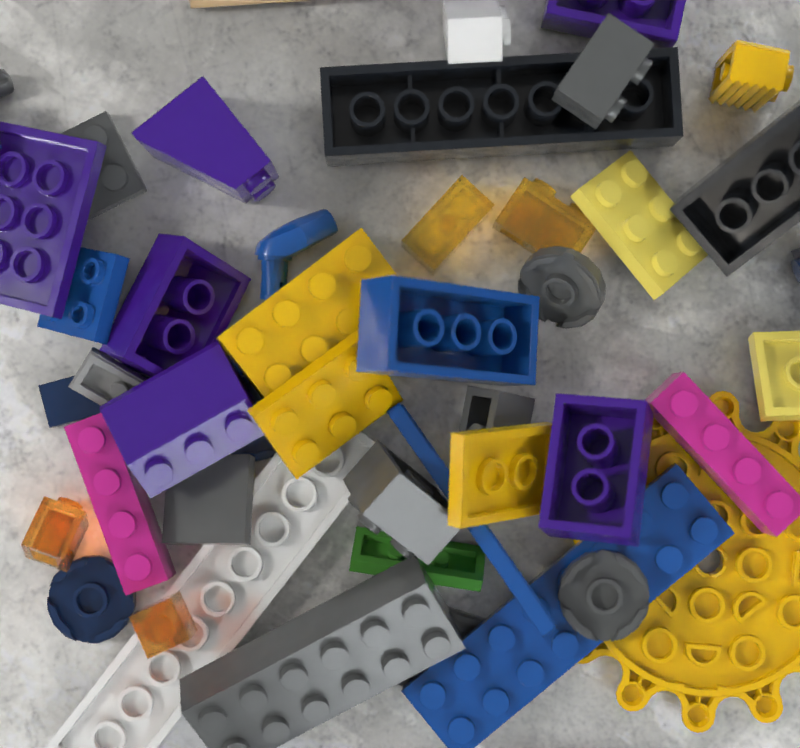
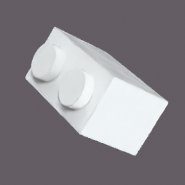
M442 0L443 38L448 64L503 61V46H510L511 43L510 19L506 18L505 5L499 6L497 0Z

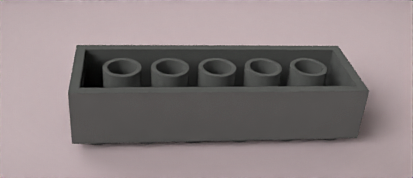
M414 555L410 560H403L180 678L181 713L207 748H277L465 649L454 616L421 561Z

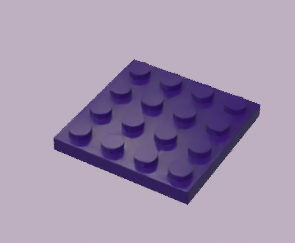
M0 121V144L2 145L0 149V304L62 319L107 146L97 141Z

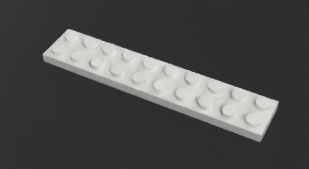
M361 431L298 479L291 474L276 452L254 480L250 545H203L45 747L157 748L182 716L180 678L235 649L349 503L347 498L351 494L343 479L376 442Z

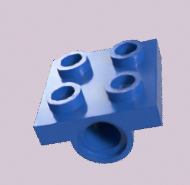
M81 247L62 319L40 314L37 327L107 345L130 258Z

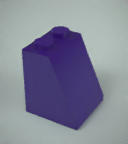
M203 76L131 132L154 158L245 204L252 198L255 202L262 200L276 187L274 181L279 178V175L272 161Z

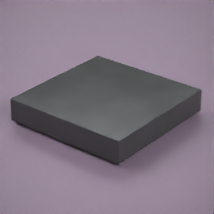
M250 454L227 455L165 491L162 543L167 545H250L255 457Z

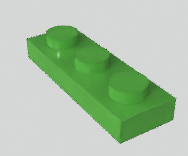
M356 527L349 571L377 575L407 558L390 543L392 537L383 530L375 534L368 528ZM450 541L429 565L420 560L434 585L481 592L485 553L479 545Z

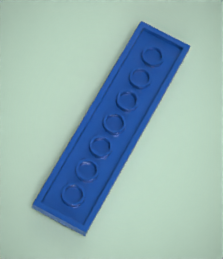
M673 463L645 488L639 547L580 540L528 583L556 622L555 630L543 637L513 595L462 638L465 649L421 671L402 687L401 692L447 748H475L603 642L601 640L587 639L573 630L561 612L558 599L561 576L570 562L585 552L600 549L620 552L634 561L647 578L650 604L730 538L734 531L678 464Z

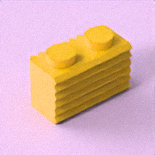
M736 39V42L716 62L709 101L711 104L717 101L720 106L724 103L728 107L735 105L737 109L743 106L745 111L751 108L754 113L767 102H775L780 91H788L793 79L794 65L788 64L790 50Z

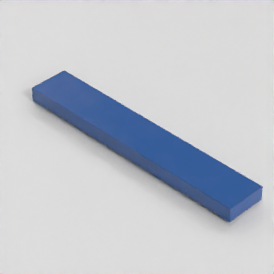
M400 403L396 404L386 412L447 500H449V469L405 406ZM488 525L468 527L472 536L540 634L545 637L555 630L556 622Z

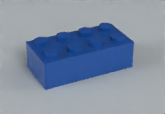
M396 275L362 279L356 372L496 386L536 385L540 297Z

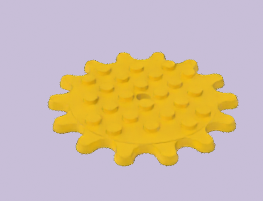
M726 391L712 394L709 399L800 495V457L798 453L800 420L772 421L764 431L751 432L741 424L739 402L733 394ZM653 418L646 486L673 463L678 464L734 531V534L715 549L720 556V563L716 570L703 572L698 564L649 604L648 613L637 630L623 639L603 641L578 663L586 664L601 656H611L618 660L623 673L616 689V699L619 705L628 711H638L644 708L650 698L657 692L670 691L676 694L680 699L681 717L684 725L690 731L696 733L705 732L710 729L715 720L718 704L728 697H738L744 700L751 714L758 721L763 723L774 722L781 716L783 711V702L780 696L782 680L788 674L800 672V516L777 537L762 533L661 424ZM573 539L574 545L578 543L580 540Z

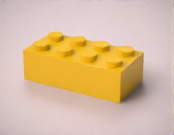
M360 228L216 337V340L220 342L226 353L263 399L357 329L359 330L362 279L398 275L365 231Z

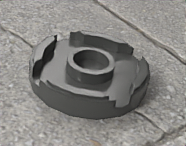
M561 246L541 248L529 256L520 271L518 293L539 296V319L543 322H546L547 319L556 322V327L565 329L582 327L595 318L605 300L606 284L599 268L587 256L574 249Z
M605 549L585 552L570 562L561 576L558 590L561 612L572 629L587 639L596 641L623 639L638 629L648 613L650 595L647 578L634 561L620 552Z

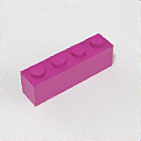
M684 372L672 373L645 399L654 413V418L762 533L777 537L800 516V495Z
M102 413L64 426L125 596L169 580L177 573L167 546L162 543V532L148 494L128 468Z

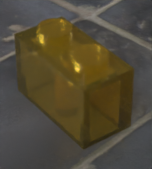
M461 175L401 240V247L429 273L434 275L490 215L495 204Z
M525 177L492 226L531 254H534L541 248L552 246L571 248L581 253L596 231V228L575 203L571 202L567 206L554 197L556 191L550 185L538 178L531 182Z

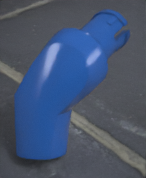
M321 209L294 219L273 230L258 242L254 255H258V260H261L260 299L266 300L287 284L288 261H292V257H296L304 250L337 233L336 222L328 210Z

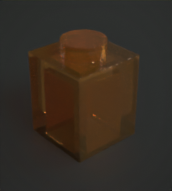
M44 496L21 543L25 557L68 572L89 526L86 511L82 510L83 507L79 503L65 497H59L56 501Z
M180 590L137 610L129 616L148 659L190 640L198 631Z

